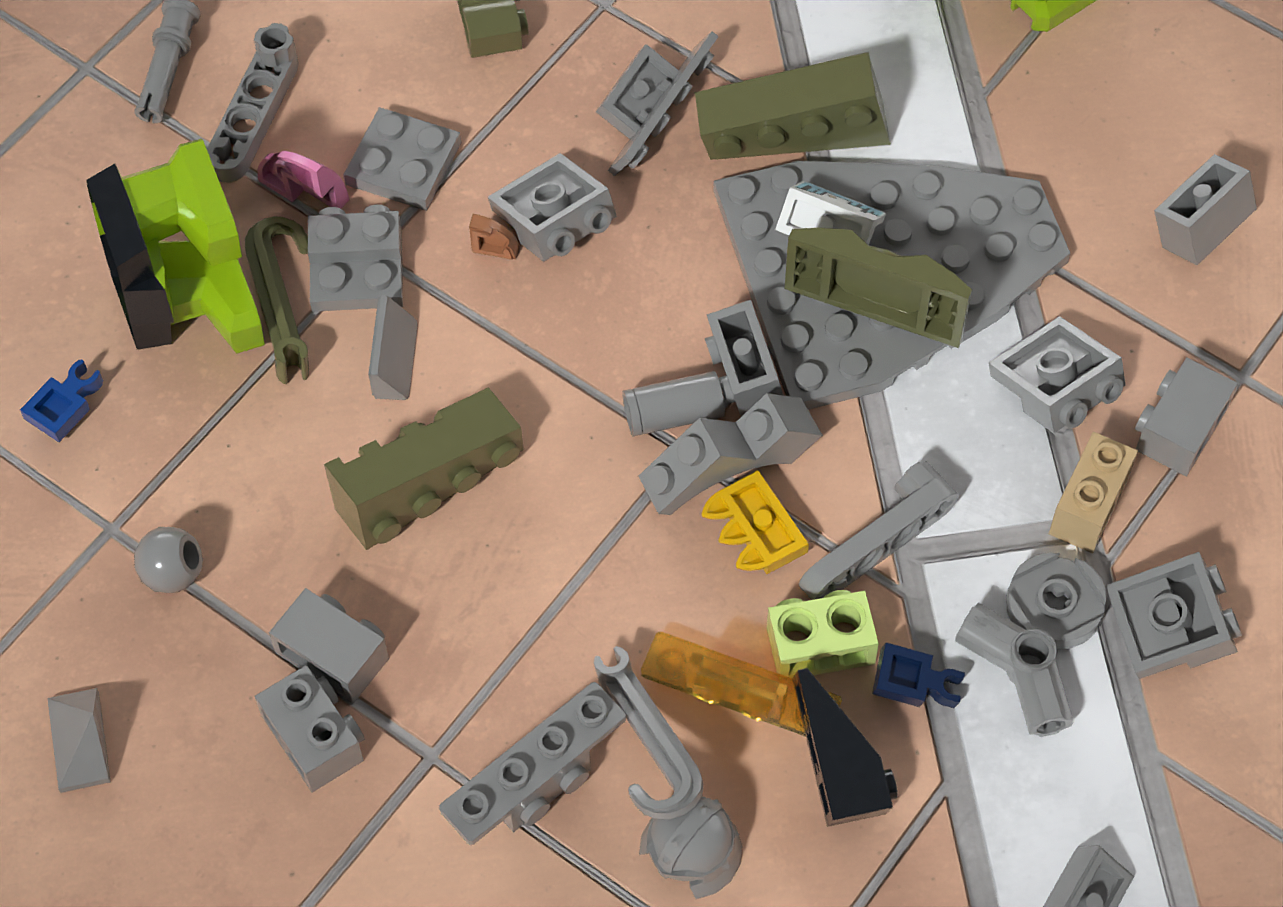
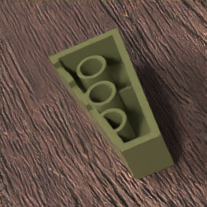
M869 52L695 92L700 136L710 160L891 145L884 103Z
M488 387L439 410L434 417V422L429 425L415 421L402 427L397 439L382 447L376 440L359 447L358 453L360 457L344 464L338 457L325 463L324 466L335 510L366 550L378 543H387L395 538L401 531V528L418 517L425 518L433 514L440 507L441 503L457 492L464 493L472 489L485 474L496 467L503 468L511 464L520 452L524 450L522 429Z

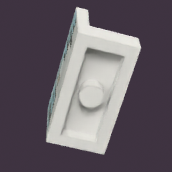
M803 181L790 187L775 230L790 235L792 229L801 228L853 230L869 245L875 227L883 223L886 213Z

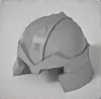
M701 797L693 809L679 818L669 820L651 818L641 835L639 855L649 854L662 877L689 881L695 898L699 899L716 894L732 881L741 864L742 843L739 837L740 834L736 826L731 822L728 814L722 808V803H719L718 799L711 800L710 798Z

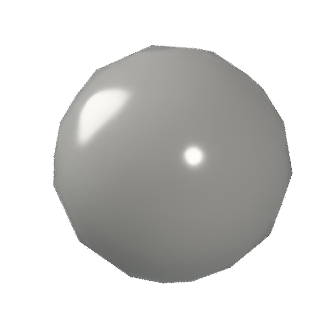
M158 527L149 531L140 540L134 552V566L141 582L155 592L178 593L187 589L196 580L202 569L203 558L199 543L195 537L182 528Z

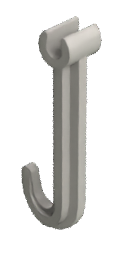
M616 646L614 647L617 661L616 666H605L599 656L594 658L599 685L626 713V719L674 790L672 797L666 800H654L640 785L632 784L628 788L629 796L634 805L644 815L666 820L679 818L693 809L702 797L704 784L699 768L633 673L627 651Z

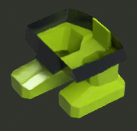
M203 139L180 144L166 164L122 177L114 163L86 180L110 274L137 350L172 344V324L206 315L236 354L265 345L258 311L238 258L242 257L234 218ZM180 231L189 239V241H160Z

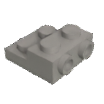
M561 153L488 196L492 211L516 230L519 242L543 262L552 256L567 255L573 249L575 242L590 233L598 234L604 232L610 226L612 219L617 217L609 189Z
M370 205L364 209V213L346 214L340 208L327 207L320 210L319 215L308 216V257L310 262V305L312 312L377 308L378 298L380 299L381 295L390 297L399 306L403 307L402 229L399 211H390L384 205Z
M1060 316L989 362L991 377L1019 396L1023 412L1052 433H1056L1064 426L1069 428L1079 426L1086 418L1088 410L1100 402L1105 404L1113 403L1119 398L1125 386L1122 357Z
M1200 552L1106 585L1134 671L1139 679L1187 663L1191 669L1238 652L1233 639L1242 636L1239 624L1232 608L1222 610L1217 596L1226 592L1223 580L1216 564L1207 567Z

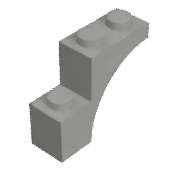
M766 393L736 422L698 418L639 475V478L658 514L671 515L702 491L729 477L762 466L792 464L823 435L801 398Z

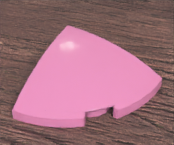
M289 151L269 153L258 166V181L291 202L303 191H306L330 207L340 209L350 200L344 182L335 171L305 156Z

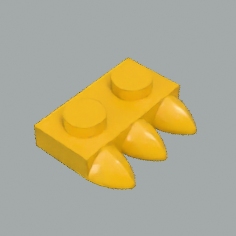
M759 471L717 491L708 499L703 507L701 514L703 518L714 520L730 519L720 533L719 543L726 545H742L746 543L747 546L737 559L736 569L746 571L763 569L766 574H769L808 553L809 543Z

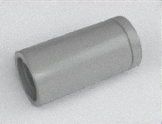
M715 371L628 389L622 392L625 414L633 437L693 424L698 418L716 419L725 417L723 393Z

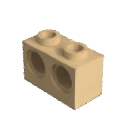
M1093 432L1056 507L1049 535L1094 553L1129 479L1138 450Z

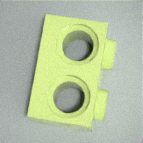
M837 590L820 599L803 601L799 598H791L779 602L774 607H768L766 629L779 681L793 679L797 670L808 668L813 675L875 664L879 643L865 591L851 593L848 590ZM846 622L853 625L856 630L848 633L841 632L834 625ZM790 631H800L806 634L808 638L802 641H794L785 634Z

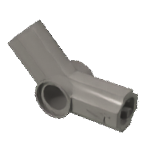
M977 603L964 619L956 635L955 642L1006 671L1010 681L1015 684L1029 734L1043 737L1057 734L1061 730L1071 727L1073 718L1055 661L1057 649L1053 638L1039 629L1025 630L984 605ZM1032 654L1038 657L1042 663L1038 665L1026 663L1021 658V655Z

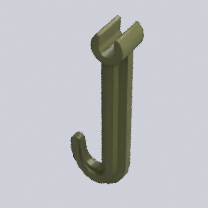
M273 216L257 222L249 229L245 237V250L274 350L276 376L283 384H287V367L290 365L298 366L301 369L303 380L308 378V349L298 333L272 245V239L279 234L289 235L293 238L301 254H308V236L303 227L294 220Z

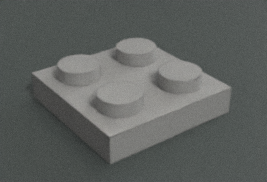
M379 107L344 173L345 185L427 211L461 144L460 132Z

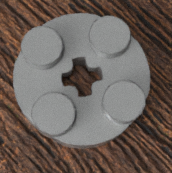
M1060 553L1039 554L1022 563L1012 578L1006 595L1009 619L1025 630L1039 629L1046 632L1053 638L1056 649H1068L1081 645L1096 633L1102 622L1106 603V589L1103 581L1089 564L1078 558H1075L1073 562L1066 558H1059ZM1052 592L1056 597L1064 595L1068 599L1064 604V609L1056 610L1055 608H1050L1046 604L1048 599L1047 593Z

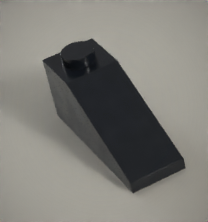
M808 668L797 670L792 680L827 827L887 814L893 808L891 800L898 797L892 770H884L880 755Z

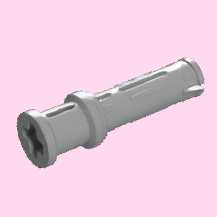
M165 0L162 4L164 16L160 28H157L152 36L153 46L155 47L154 55L138 105L135 107V115L142 121L149 123L151 113H154L153 123H160L162 121L180 57L190 51L191 40L189 36L192 26L200 19L201 11L198 6L189 0Z

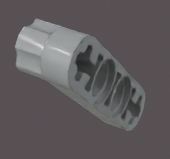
M272 23L266 28H259L255 33L256 53L207 148L218 180L221 182H234L246 174L297 72L299 63L294 39L289 34L288 27L283 24ZM263 85L273 89L271 94L265 98H254L250 95V92L257 86ZM243 119H251L256 122L255 127L248 132H237L233 129L235 123ZM231 144L234 145V147H233V153H234L235 160H234V159H228L229 156H230V154H231V152H232ZM219 160L226 161V163L220 164Z
M927 461L914 464L895 485V491L904 500L810 567L800 579V588L811 600L824 598L825 595L833 591L843 590L945 516L956 504L959 498L958 493Z

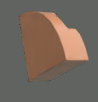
M473 214L469 225L472 252L506 259H516L519 243L514 234L505 226L490 218Z

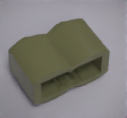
M457 0L471 58L522 49V36L528 35L529 31L525 10H517L515 1L520 0Z

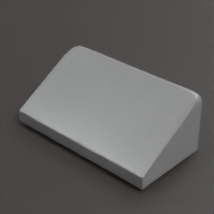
M383 295L380 296V299L378 298L368 373L372 395L375 399L406 400L410 393L418 324L411 314L390 297Z
M1099 845L1080 846L1072 854L1043 907H1118L1134 876Z

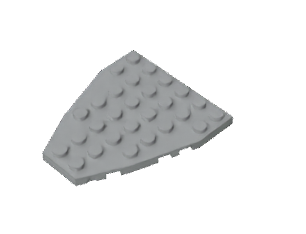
M795 161L715 180L713 185V192L785 395L801 398L808 410L881 392L893 385L894 378L912 367L918 370L928 363L931 355L946 346H949L951 349L954 347L784 289L789 235L775 229L790 187L805 181L886 213L883 223L875 227L869 246L887 249L900 256L928 255L966 283L972 289L962 342L1001 319L1009 312L1012 303L1025 293L1030 295L1041 286V281L1046 276L1054 275L1064 267L1070 257L1068 246L1040 181L935 165Z

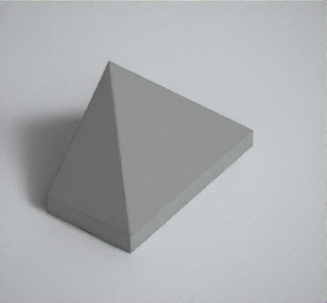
M94 688L47 698L60 793L110 783L98 689Z

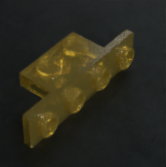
M664 632L656 633L641 667V676L643 678L690 694L706 703L717 704L742 713L753 720L764 721L805 736L792 678ZM827 691L837 705L841 707V696Z

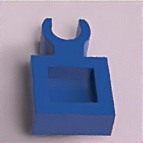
M81 359L70 367L68 377L63 383L51 377L20 409L24 420L57 442H60L90 410L88 402L84 397L94 394L101 388L103 379L100 371L96 370L89 379L81 380V376L88 371L85 362Z

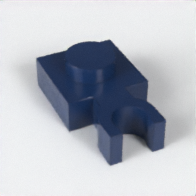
M886 642L880 650L872 694L920 707L925 702L926 695H929L938 704L955 708L960 703L961 696L948 693L944 688L943 682L959 685L964 680L965 672L954 669L932 670L933 655Z

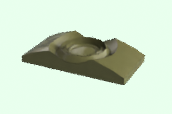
M792 229L788 237L784 289L956 348L960 347L972 289L956 274L928 255L900 256L887 249L869 246L853 230Z

